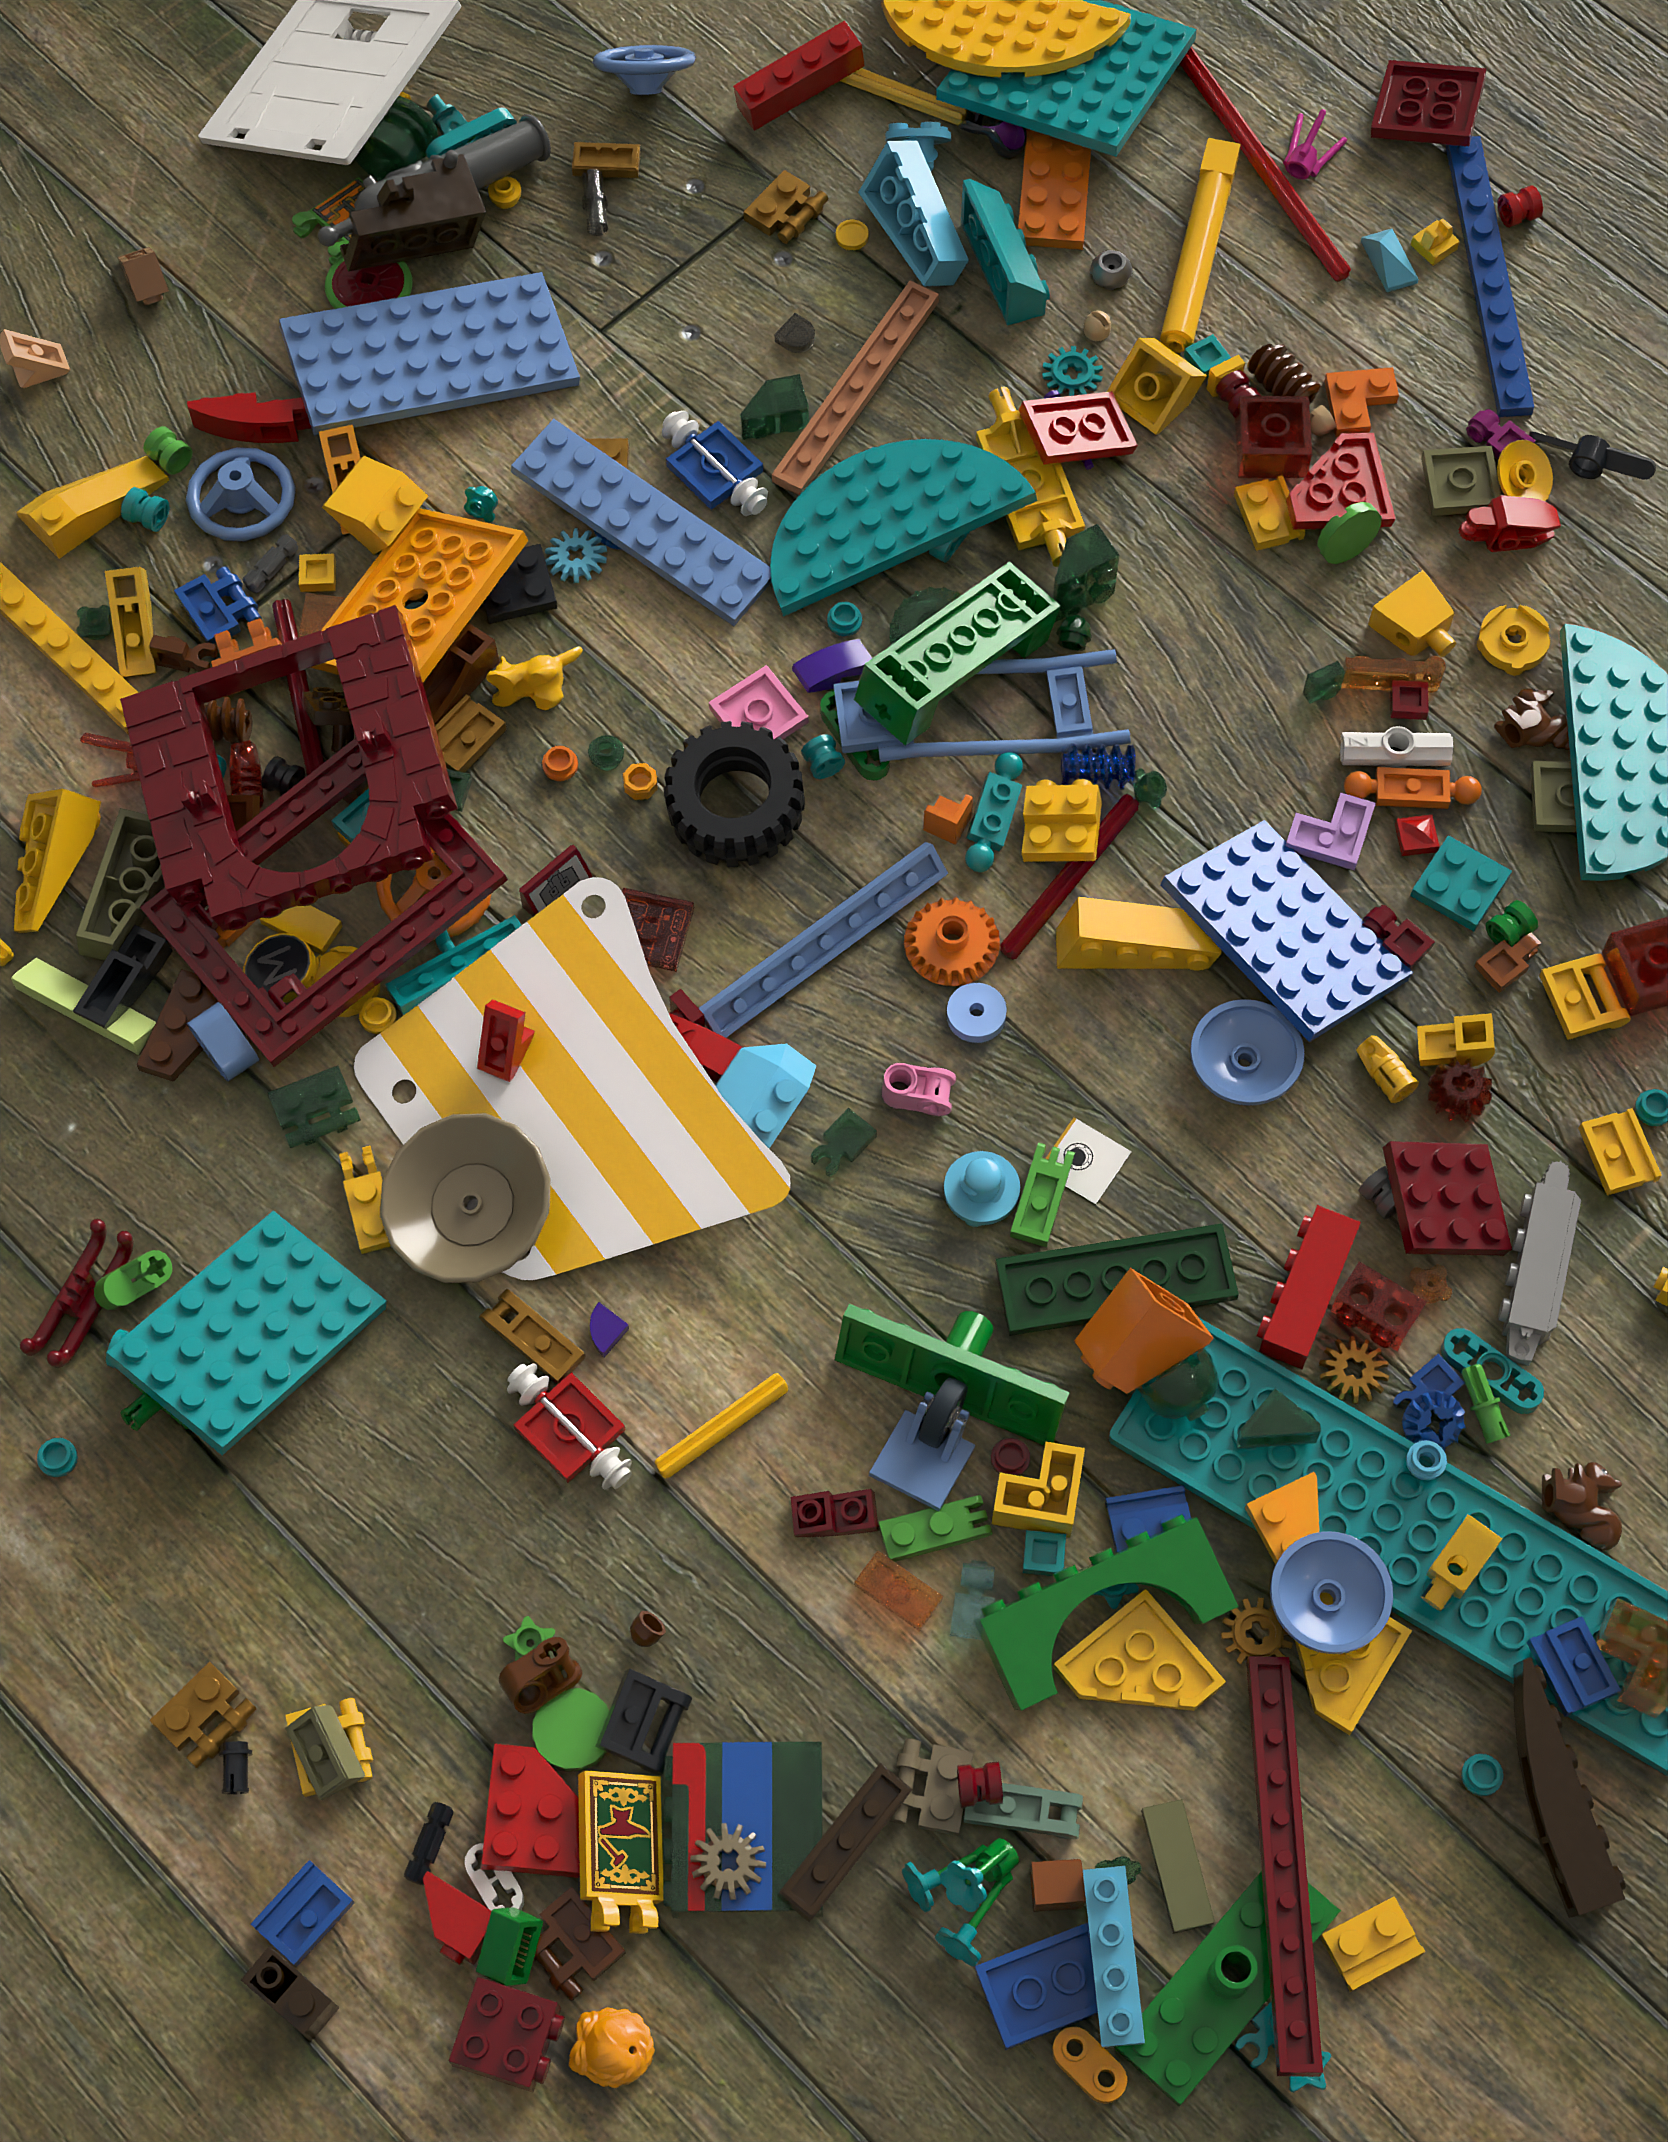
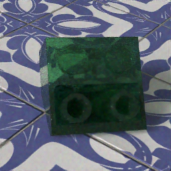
M1098 524L1066 540L1054 581L1053 599L1061 605L1055 622L1077 615L1082 609L1094 603H1103L1115 592L1120 555Z

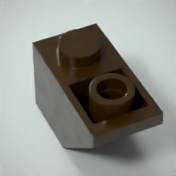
M270 1946L241 1979L245 1985L310 2042H312L339 2009L328 1996Z

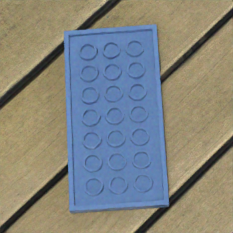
M542 272L279 319L280 331L314 435L319 434V431L352 424L353 428L579 386L580 375Z

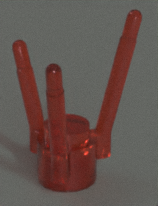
M91 733L83 734L80 738L82 743L126 752L127 769H133L134 773L94 780L92 781L93 787L140 781L130 742Z

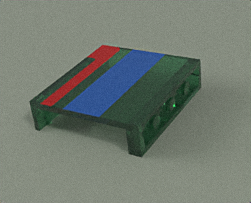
M822 1742L673 1743V1756L665 1757V1780H672V1797H665L664 1819L665 1822H672V1838H664V1864H672L671 1881H664L663 1884L664 1906H671L673 1918H679V1913L795 1911L779 1898L777 1894L822 1838ZM722 1823H727L728 1834L732 1835L737 1825H742L743 1829L740 1837L743 1839L754 1832L757 1837L750 1843L751 1847L763 1846L765 1852L755 1855L756 1860L766 1862V1868H755L754 1873L762 1878L761 1882L758 1884L749 1879L746 1883L751 1893L745 1895L741 1887L736 1888V1900H730L729 1890L722 1889L719 1899L713 1898L716 1887L711 1884L703 1891L700 1886L706 1880V1877L701 1875L693 1878L692 1875L693 1871L701 1867V1863L690 1862L691 1855H702L703 1853L702 1849L695 1846V1842L700 1840L708 1844L711 1840L706 1834V1830L709 1828L712 1829L717 1837L721 1836ZM733 1850L732 1853L726 1854L722 1851L718 1854L721 1860L718 1866L719 1870L722 1872L727 1868H730L733 1872L739 1867L736 1863L737 1852ZM823 1906L814 1917H823Z

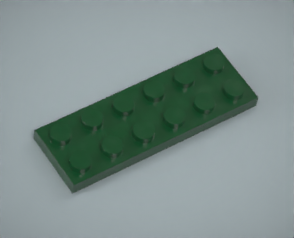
M1223 1223L998 1258L995 1261L1009 1336L1087 1324L1130 1268L1185 1301L1190 1307L1235 1301L1239 1296Z

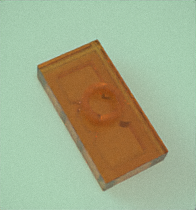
M878 1550L854 1582V1586L919 1632L943 1600V1596Z

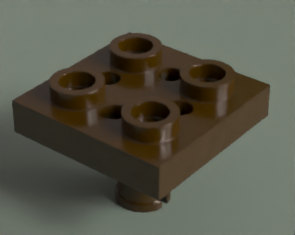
M315 687L313 692H302V706L313 724L333 725L331 751L337 753L354 740V728L344 692H335L333 688Z

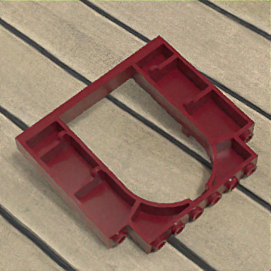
M396 605L379 610L374 614L370 613L326 628L324 631L320 630L288 641L286 644H279L241 657L239 660H232L185 676L175 682L171 681L120 699L166 890L178 904L183 902L192 903L206 895L211 918L223 931L227 929H241L248 922L260 918L276 917L283 910L295 906H309L314 904L319 898L331 894L347 893L354 886L366 882H380L390 874L402 870L409 871L420 868L425 862L434 860L423 821L443 818L448 812L458 809L407 625ZM335 659L369 786L370 804L360 833L356 835L349 846L337 858H333L323 865L303 872H278L261 868L247 859L240 848L204 703Z

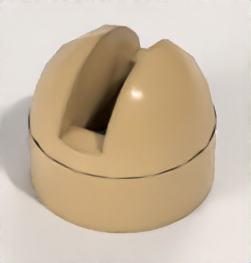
M1103 311L1091 312L1084 322L1085 336L1093 341H1102L1109 336L1111 330L1110 317Z
M1323 405L1314 409L1306 420L1307 429L1317 436L1328 434L1336 428L1332 415Z

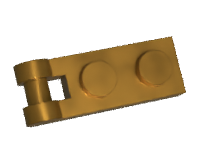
M505 1289L498 1296L499 1302L492 1309L487 1308L479 1316L480 1320L490 1330L500 1335L531 1363L536 1364L537 1368L556 1384H559L567 1375L573 1372L585 1359V1354L581 1349L509 1289ZM511 1311L517 1316L508 1324L503 1319Z

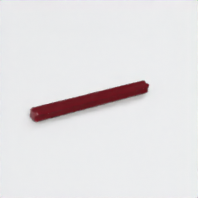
M290 600L274 601L272 608L279 640L283 645L288 641L298 638L295 618ZM304 669L286 676L306 774L308 776L324 763L317 725L313 724L302 706V692H310Z
M1123 795L1100 822L1096 861L1138 811L1139 802L1131 795ZM1068 861L1000 945L1001 953L1011 960L1017 959L1096 861Z

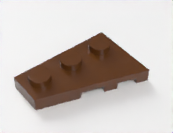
M181 969L136 1064L139 1071L174 1082L202 1052L203 1048L190 1031L187 1023L219 1001L195 973Z

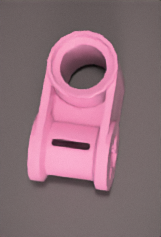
M896 1063L891 1065L884 1074L882 1098L886 1104L896 1109L919 1111L933 1116H944L951 1112L952 1106L949 1102L951 1086L955 1084L956 1075L943 1068H927ZM894 1082H903L908 1086V1088L905 1090H897L893 1088L891 1084ZM935 1089L939 1090L938 1095H935Z

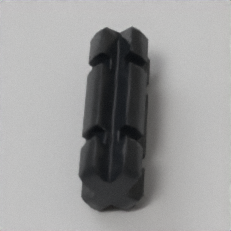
M434 1802L431 1805L427 1815L429 1822L424 1823L412 1852L414 1859L413 1861L409 1860L404 1872V1877L408 1881L424 1885L423 1877L427 1871L431 1872L429 1865L430 1863L434 1864L446 1834L444 1827L449 1826L453 1816V1810L450 1806L439 1802Z

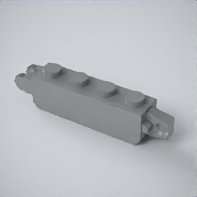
M1561 1160L1560 1162L1552 1161L1541 1179L1542 1182L1536 1183L1531 1195L1524 1194L1519 1216L1525 1217L1523 1229L1517 1228L1512 1250L1518 1252L1516 1264L1510 1263L1505 1280V1285L1511 1286L1509 1299L1503 1298L1498 1314V1320L1504 1322L1502 1335L1507 1336L1506 1357L1521 1365H1530L1537 1346L1549 1340L1552 1331L1557 1326L1581 1199L1575 1191L1567 1190L1570 1169Z

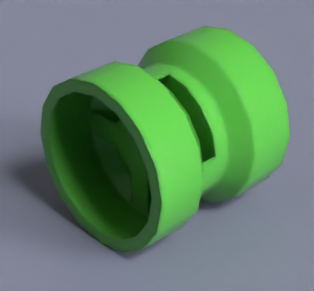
M161 426L152 431L146 438L143 447L144 452L154 461H159L160 467L170 475L177 474L185 469L193 453L192 449L182 440H177L176 434L166 426Z

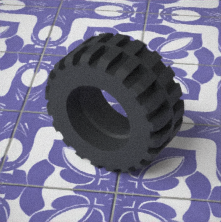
M731 721L721 722V728L712 730L710 725L700 729L701 736L695 738L693 735H690L683 741L684 751L678 749L671 757L672 767L666 769L664 777L666 784L664 788L666 807L671 826L674 827L677 838L681 843H687L688 849L692 854L699 857L704 853L706 862L715 865L719 864V860H725L727 867H738V861L748 860V865L751 866L758 864V857L764 854L770 859L778 854L777 845L787 846L793 839L792 829L798 830L802 822L801 812L805 807L802 772L799 770V762L795 754L789 752L788 744L781 737L773 740L771 730L765 727H760L759 731L754 730L753 723L742 721L740 727H734ZM744 771L761 778L769 788V795L765 802L753 813L739 818H725L708 811L701 803V794L711 780L726 772Z

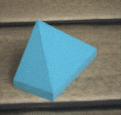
M1393 229L1361 238V243L1386 292L1418 283L1419 279Z

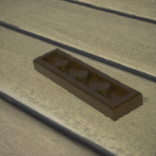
M880 1763L781 1888L777 1896L810 1922L913 1789Z

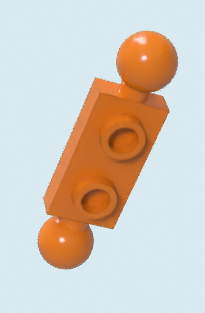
M1377 767L1375 779H1371L1365 772L1355 771L1350 773L1344 781V790L1347 795L1364 799L1370 793H1375L1376 806L1448 809L1451 802L1450 797H1454L1461 804L1470 805L1480 798L1482 792L1479 781L1471 776H1463L1457 779L1455 783L1450 782V770Z

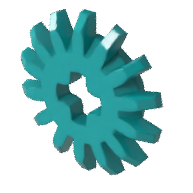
M1071 346V352H1065L1064 348L1061 347L1058 348L1060 356L1056 357L1052 353L1048 355L1052 364L1043 363V368L1049 372L1042 373V377L1046 380H1052L1047 383L1049 389L1060 386L1057 390L1060 395L1064 393L1066 388L1069 389V396H1074V389H1077L1080 395L1087 394L1084 387L1095 391L1097 386L1092 382L1102 381L1103 376L1096 375L1103 371L1102 365L1093 366L1099 358L1095 355L1089 359L1087 357L1089 350L1085 348L1082 353L1076 352V346ZM1068 367H1074L1075 371H1081V373L1077 374V379H1071L1069 375H1064L1063 373H1067Z

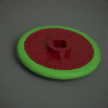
M342 256L331 266L325 280L326 296L335 309L410 296L412 290V275L404 261L348 272Z

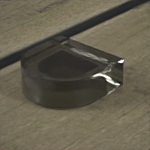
M794 313L774 334L775 342L794 353L806 352L815 343L814 326L805 318Z

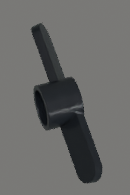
M1529 432V436L1535 439L1536 443L1571 452L1569 468L1581 478L1596 479L1601 476L1603 469L1647 480L1656 471V464L1652 459L1612 448L1604 439L1598 436H1582L1577 444L1537 432Z

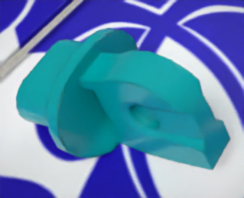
M438 94L428 101L427 108L433 115L431 122L439 126L442 135L468 123L451 104L446 105Z

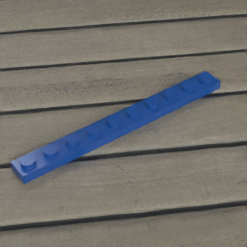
M1472 136L1469 147L1446 144V151L1498 417L1528 416L1533 413L1534 402L1481 136Z

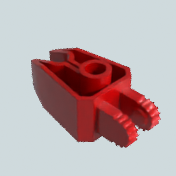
M1501 495L1492 499L1488 507H1475L1469 510L1465 517L1466 520L1464 523L1462 522L1458 529V533L1466 541H1485L1489 551L1501 552L1535 548L1554 538L1553 530L1560 528L1561 524L1557 509L1541 499Z

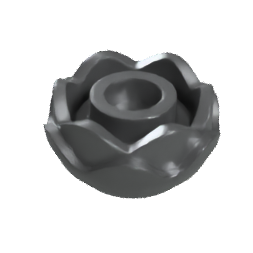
M1108 250L1094 258L1090 266V274L1093 275V280L1097 285L1107 290H1114L1127 283L1128 278L1132 276V266L1129 259L1123 253Z

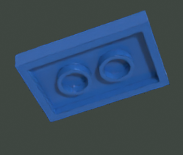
M1088 1923L974 1967L1005 2050L1098 2014Z

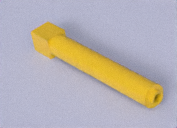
M1212 138L1207 140L1200 168L1199 181L1160 336L1161 343L1175 353L1184 352L1185 348L1194 343L1227 201L1236 172L1240 150L1239 143Z

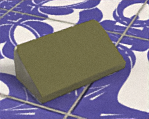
M314 1706L285 1727L319 1800H324L365 1777L359 1760L332 1706Z

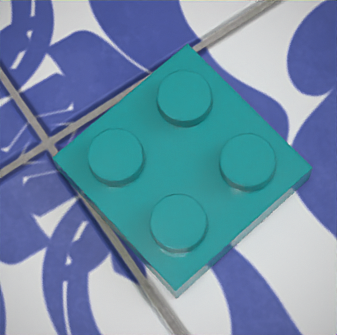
M1448 835L1412 889L1410 896L1474 932L1510 878L1512 870Z

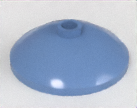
M1241 999L1229 1001L1213 1008L1200 1020L1193 1033L1190 1055L1197 1077L1211 1093L1234 1104L1261 1105L1278 1099L1295 1084L1304 1062V1045L1299 1031L1276 1007L1257 1000ZM1241 1059L1248 1060L1251 1065L1244 1067L1241 1066L1238 1063V1061Z
M1327 1531L1304 1536L1291 1544L1283 1552L1271 1576L1270 1598L1279 1623L1295 1641L1317 1652L1343 1654L1364 1647L1382 1631L1392 1610L1393 1586L1384 1562L1371 1547L1348 1534ZM1329 1593L1333 1598V1604H1324L1320 1600V1594Z

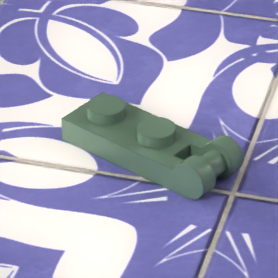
M1002 1783L1003 1804L990 1805L983 1801L977 1802L974 1807H965L964 1823L1054 1835L1064 1839H1078L1080 1825L1076 1823L1077 1813L1079 1810H1082L1083 1796L1070 1792ZM1049 1806L1061 1808L1060 1820L1048 1819Z

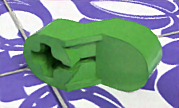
M152 1250L102 1277L95 1285L94 1296L97 1303L107 1310H115L152 1291L170 1278L172 1274L171 1260L165 1253L159 1250Z

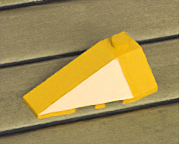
M144 456L44 492L16 513L29 529L60 559L121 515L123 500L131 488H140L147 491L148 495H150L167 483L169 478L148 456Z
M63 788L28 794L19 840L26 842L25 856L18 859L17 870L23 872L24 878L23 883L16 891L14 932H37L94 837V832L99 827L101 801Z

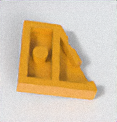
M1315 1472L1261 1496L1245 1506L1246 1512L1275 1565L1283 1552L1291 1544L1304 1536L1319 1532L1318 1487Z

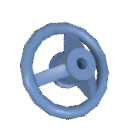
M639 45L605 50L596 54L592 63L595 68L601 71L614 73L630 89V93L649 95L662 92V87L676 71L693 66L696 56L694 52L681 47Z
M236 447L218 452L199 465L189 480L185 501L190 517L204 532L224 541L245 542L265 536L283 523L293 507L296 486L291 471L276 456L258 448ZM251 462H257L269 467L278 476L282 487L279 504L255 481L252 469L250 468ZM220 468L217 482L200 503L201 486L211 473ZM224 508L238 514L247 513L256 508L269 516L258 524L244 528L224 527L209 518Z

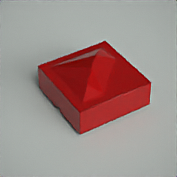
M1433 815L1396 819L1395 828L1402 856L1436 853L1438 851L1439 842Z

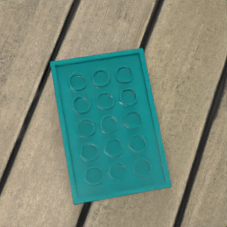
M272 1211L106 1352V1360L219 1454L224 1455L386 1309L387 1300L275 1211Z

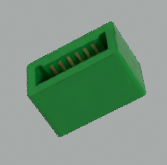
M514 1907L493 1909L476 1972L505 1986L526 1984L536 1953L543 1920Z

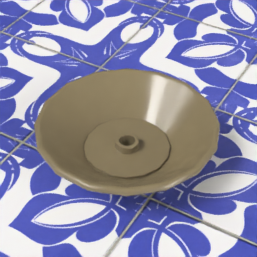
M486 1113L452 1114L420 1128L396 1152L382 1181L380 1218L391 1248L413 1271L443 1283L480 1282L510 1269L535 1245L549 1214L551 1178L540 1149L517 1125ZM472 1199H477V1206L472 1210H468V1202Z

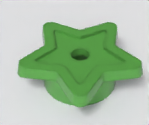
M526 1616L521 1627L515 1633L505 1636L503 1641L515 1650L516 1661L535 1649L544 1640L552 1638L555 1635V1630L553 1628H540L534 1624L529 1616ZM533 1640L534 1645L531 1647L527 1646V1641Z

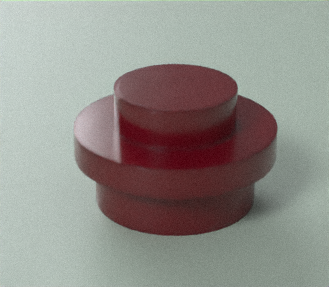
M1002 1439L992 1449L991 1464L999 1474L1005 1473L1020 1476L1029 1467V1449L1018 1439Z

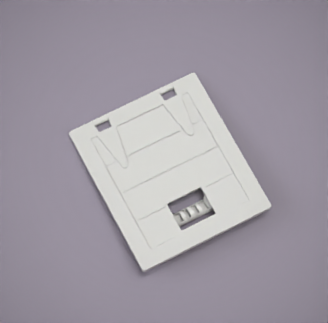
M297 0L198 135L199 139L203 144L343 165L351 164L460 10L461 4L458 0ZM353 12L388 16L377 32L354 29L348 21ZM239 133L246 134L244 139H238L236 136ZM315 145H322L320 151L312 150Z

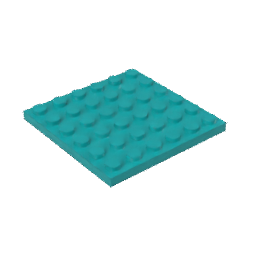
M1083 0L1087 3L1115 8L1131 14L1129 27L1111 47L1105 45L1094 52L1093 59L1078 66L1051 74L1025 77L1024 72H1002L1001 77H988L951 69L936 89V100L1117 157L1196 40L1197 29L1148 13L1129 9L1119 4L1103 0Z

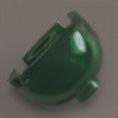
M1202 1348L1197 1352L1196 1358L1193 1354L1157 1375L1155 1377L1156 1381L1149 1384V1386L1147 1383H1144L1137 1389L1147 1405L1163 1418L1174 1420L1186 1416L1188 1421H1193L1209 1411L1206 1403L1216 1393L1218 1373L1205 1348Z

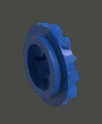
M1425 1392L1414 1398L1407 1406L1402 1420L1404 1434L1413 1443L1424 1440L1435 1442L1445 1452L1448 1445L1458 1442L1461 1430L1466 1428L1464 1424L1465 1411L1460 1403L1446 1392ZM1430 1410L1440 1419H1444V1421L1439 1423L1440 1429L1438 1434L1430 1427H1426L1431 1423L1430 1417L1432 1414Z

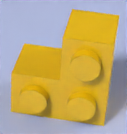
M1045 1442L1039 1479L1000 1473L992 1525L1021 1530L1066 1534V1537L1070 1538L1085 1448Z

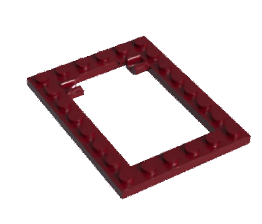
M357 738L348 743L236 831L240 848L247 859L259 865L367 780ZM450 812L440 819L424 820L423 823L431 850L452 874L308 989L292 973L290 976H285L278 981L268 992L263 986L258 990L218 943L217 940L220 936L215 929L219 926L211 918L209 908L207 910L204 909L208 905L206 895L192 903L183 902L178 904L165 887L140 908L272 1066L276 1067L508 879L504 872ZM295 992L298 997L286 1005L283 1002V998L288 993Z

